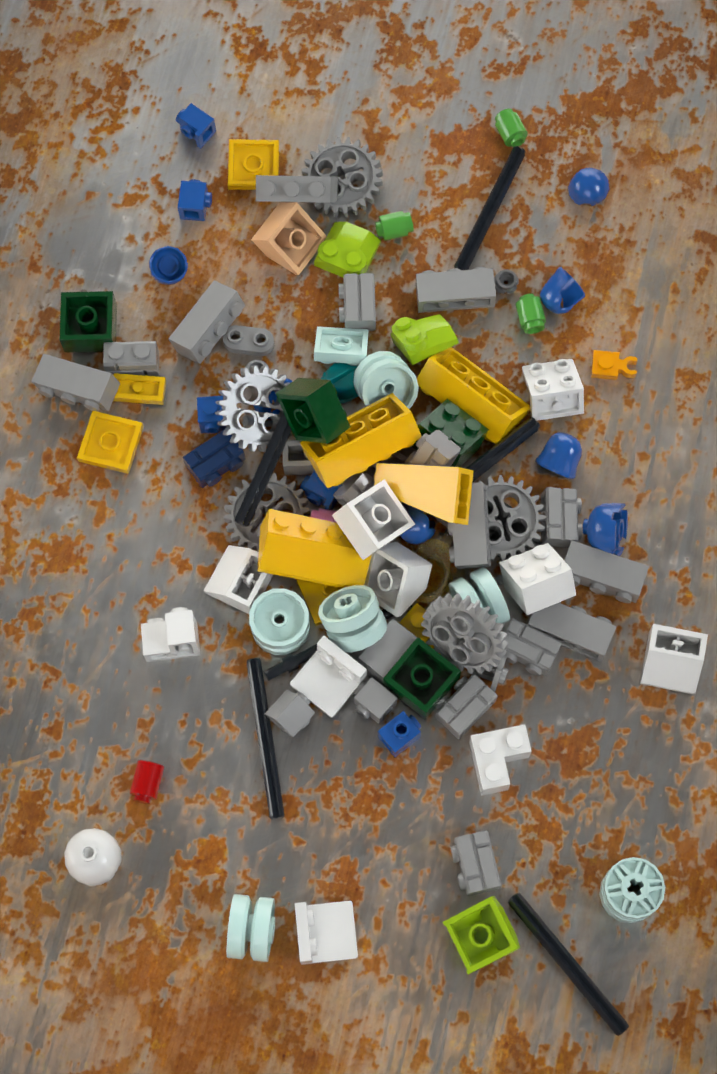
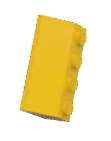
M452 347L428 358L417 377L418 385L425 394L433 396L441 404L446 399L453 402L489 430L484 439L495 444L509 435L530 411L529 404Z
M391 393L348 416L347 420L350 428L330 443L301 441L299 443L320 480L327 488L342 484L345 479L354 474L366 471L369 466L378 461L390 458L393 453L403 448L411 447L422 436L412 412Z
M273 509L268 510L260 526L258 572L340 588L365 584L372 555L362 560L337 522Z

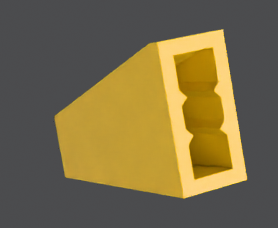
M376 463L374 486L385 480L399 501L447 522L468 525L474 470L460 467Z

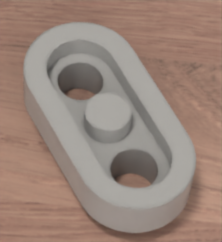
M234 325L230 326L223 335L224 346L232 353L266 356L273 351L275 345L272 333L262 328ZM233 335L240 336L237 340L231 339ZM264 338L265 341L263 343H258L257 339Z

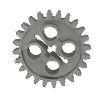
M337 137L336 144H332L328 139L326 148L318 144L319 153L310 152L313 160L305 159V165L308 168L302 169L303 176H338V190L341 191L337 195V202H316V210L324 206L325 215L333 210L335 218L338 217L339 212H343L345 218H347L349 211L352 210L355 215H358V207L366 211V202L375 203L372 195H380L377 187L383 186L382 179H380L383 176V171L378 169L381 167L380 160H375V151L368 153L369 145L366 144L360 148V140L351 144L350 137H347L345 143H341L340 138ZM347 159L355 160L352 165L344 164ZM324 168L332 169L328 174L320 173ZM343 175L345 179L341 180L339 176ZM356 181L364 182L361 187L353 186V183Z
M251 366L250 372L247 368H241V376L237 373L231 374L234 382L224 381L225 386L228 388L227 391H218L224 397L223 400L215 402L222 406V410L215 412L216 415L223 416L218 425L227 427L223 435L232 434L230 442L237 443L239 441V448L245 449L248 445L249 451L255 452L258 447L260 452H265L266 445L268 446L283 413L278 399H276L274 404H271L268 396L271 391L277 393L290 383L284 384L286 375H279L277 377V369H271L268 373V366H261L260 370L257 366ZM246 387H249L252 391V396L248 401L243 396ZM237 403L273 408L278 409L280 413L277 415L240 409L236 405ZM243 413L248 417V422L244 427L239 422V418ZM268 417L273 421V426L269 431L266 430L264 424Z
M276 473L272 475L264 491V494H271L273 496L272 499L267 502L260 500L255 511V517L251 520L248 527L241 526L235 522V517L250 486L247 481L242 480L243 489L234 487V492L237 496L228 495V501L232 505L224 506L225 512L229 513L224 516V521L230 523L226 526L227 532H234L230 536L232 542L239 540L238 547H245L247 545V548L257 550V552H259L260 526L264 520L263 513L267 514L269 509L278 511L287 509L291 510L293 514L311 515L310 508H305L308 505V499L302 498L304 495L303 490L295 491V481L287 485L286 476L277 481ZM280 498H283V499H284L283 501H281V502H279V503L277 504V501H278ZM258 526V529L254 533H252L251 530L255 529Z
M499 475L496 483H494L491 476L488 477L486 485L487 505L492 509V513L488 515L489 530H496L500 535L499 540L490 541L491 562H493L496 556H500L502 562L508 555L511 557L516 555L517 552L519 554L526 552L525 547L530 550L534 549L535 546L531 540L539 542L541 536L536 532H543L545 529L543 525L538 523L546 519L545 515L538 514V512L544 509V505L535 504L540 496L535 495L531 497L530 493L533 487L530 486L524 490L522 488L523 480L517 485L513 484V476L509 478L508 482H504L502 475ZM493 497L498 498L502 517H507L505 528L510 541L505 539L502 522L500 520L496 521L498 509L493 501ZM507 497H512L517 501L518 506L508 508L503 500ZM516 522L522 523L526 531L522 534L515 533L511 525Z
M448 593L444 598L439 596L435 602L433 601L422 616L424 621L421 623V626L425 628L422 635L429 637L426 644L434 645V650L453 665H458V669L461 672L464 668H467L470 674L475 669L479 674H482L485 669L490 672L493 667L498 666L507 652L505 649L508 646V642L505 641V638L508 634L501 631L504 624L496 623L495 620L498 615H490L488 613L490 610L489 606L481 608L480 600H477L474 604L471 602L469 595L462 600L459 593L454 598Z

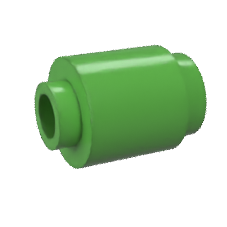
M504 109L495 116V126L505 145L508 147L522 145L526 140L528 132L518 114L513 112L512 109Z
M398 211L379 216V221L375 222L377 236L383 237L384 241L408 236V233L414 232L410 212Z
M534 294L521 296L515 304L521 328L524 329L526 334H535L543 331L546 319L541 298L534 296Z

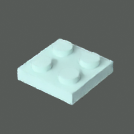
M317 327L314 361L324 364L336 362L359 365L367 357L369 330Z

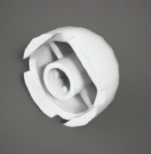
M96 828L84 829L75 834L68 842L64 852L65 866L69 874L78 882L88 886L102 885L111 880L122 861L121 849L116 839L108 832Z

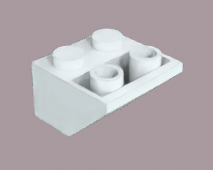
M228 545L206 585L204 593L249 614L253 602L264 593L274 574L257 571L259 552L250 548Z
M653 624L648 634L640 684L694 695L704 662L708 634Z

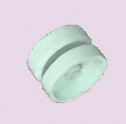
M378 351L368 355L359 363L354 373L353 383L355 390L365 406L393 393L409 409L417 398L419 385L416 375L400 356L392 352Z
M485 567L471 572L470 583L462 577L449 583L448 587L452 598L457 593L460 594L462 600L469 595L472 603L475 604L477 600H480L481 608L489 606L490 610L488 613L490 615H498L495 620L496 623L504 624L510 620L509 610L496 581Z
M353 585L333 592L319 606L318 615L324 628L327 630L326 633L329 640L344 652H356L372 646L383 637L387 630V622L379 608L377 597L372 588L365 585Z
M285 588L271 589L262 593L253 602L249 611V624L256 644L265 652L273 655H288L298 651L306 643L310 634L309 611L304 600L297 593ZM282 620L283 623L277 624L276 621Z
M234 894L228 923L227 958L243 959L247 952L248 942H250V955L253 961L268 962L275 932V899L259 897L255 904L254 914H251L252 901L248 895Z

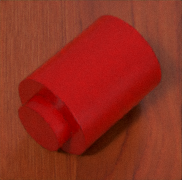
M138 760L130 789V794L134 796V801L150 804L151 800H157L165 768L163 765Z

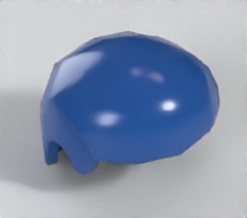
M595 168L579 170L572 177L568 186L569 196L578 205L585 203L594 206L603 201L610 190L609 180L605 173Z
M165 246L155 250L149 260V269L151 276L158 283L174 285L184 278L188 270L186 256L178 248Z

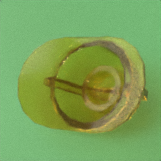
M428 539L421 544L416 553L432 564L427 588L416 599L422 603H429L436 600L439 596L446 595L449 592V583L453 582L448 546L439 539Z

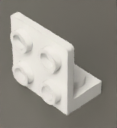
M559 359L553 362L533 363L522 366V372L530 393L531 418H535L538 421L584 414V388L573 359Z
M323 636L317 643V651L293 678L290 685L296 691L303 693L311 703L326 715L333 718L354 693L358 685L367 677V669L327 637Z
M352 901L307 905L306 902L295 903L301 965L349 960L358 957Z

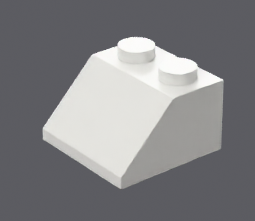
M391 542L372 554L364 585L372 588L381 607L399 617L426 590L432 564L400 543Z

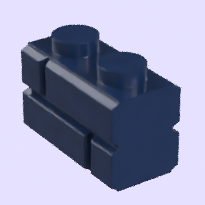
M224 430L183 456L185 466L201 488L207 485L209 487L216 485L222 479L221 476L229 470L230 472H235L242 467L243 461L246 460L243 449L239 448L238 442L231 443L232 434L223 435Z

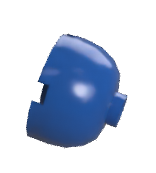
M603 503L592 510L589 519H584L583 534L587 535L591 547L621 556L624 547L619 546L622 537L626 539L628 528L627 510H622L626 506L625 503Z

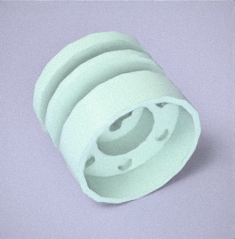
M632 857L622 859L612 866L601 882L599 895L602 906L611 917L619 922L631 924L643 921L659 908L664 900L665 883L662 874L655 865L646 859ZM631 883L633 886L638 885L640 887L637 896L635 892H628L627 888Z

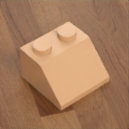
M280 202L251 240L268 258L295 275H299L327 236L297 202Z

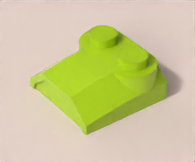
M334 222L327 237L318 247L314 266L341 277L345 274L360 275L361 273H366L381 240L369 230L348 222Z
M440 314L419 320L408 317L400 318L392 326V333L390 334L393 343L412 365L459 344L450 324Z
M491 896L443 921L466 966L468 975L520 949L517 935L503 907L495 896Z

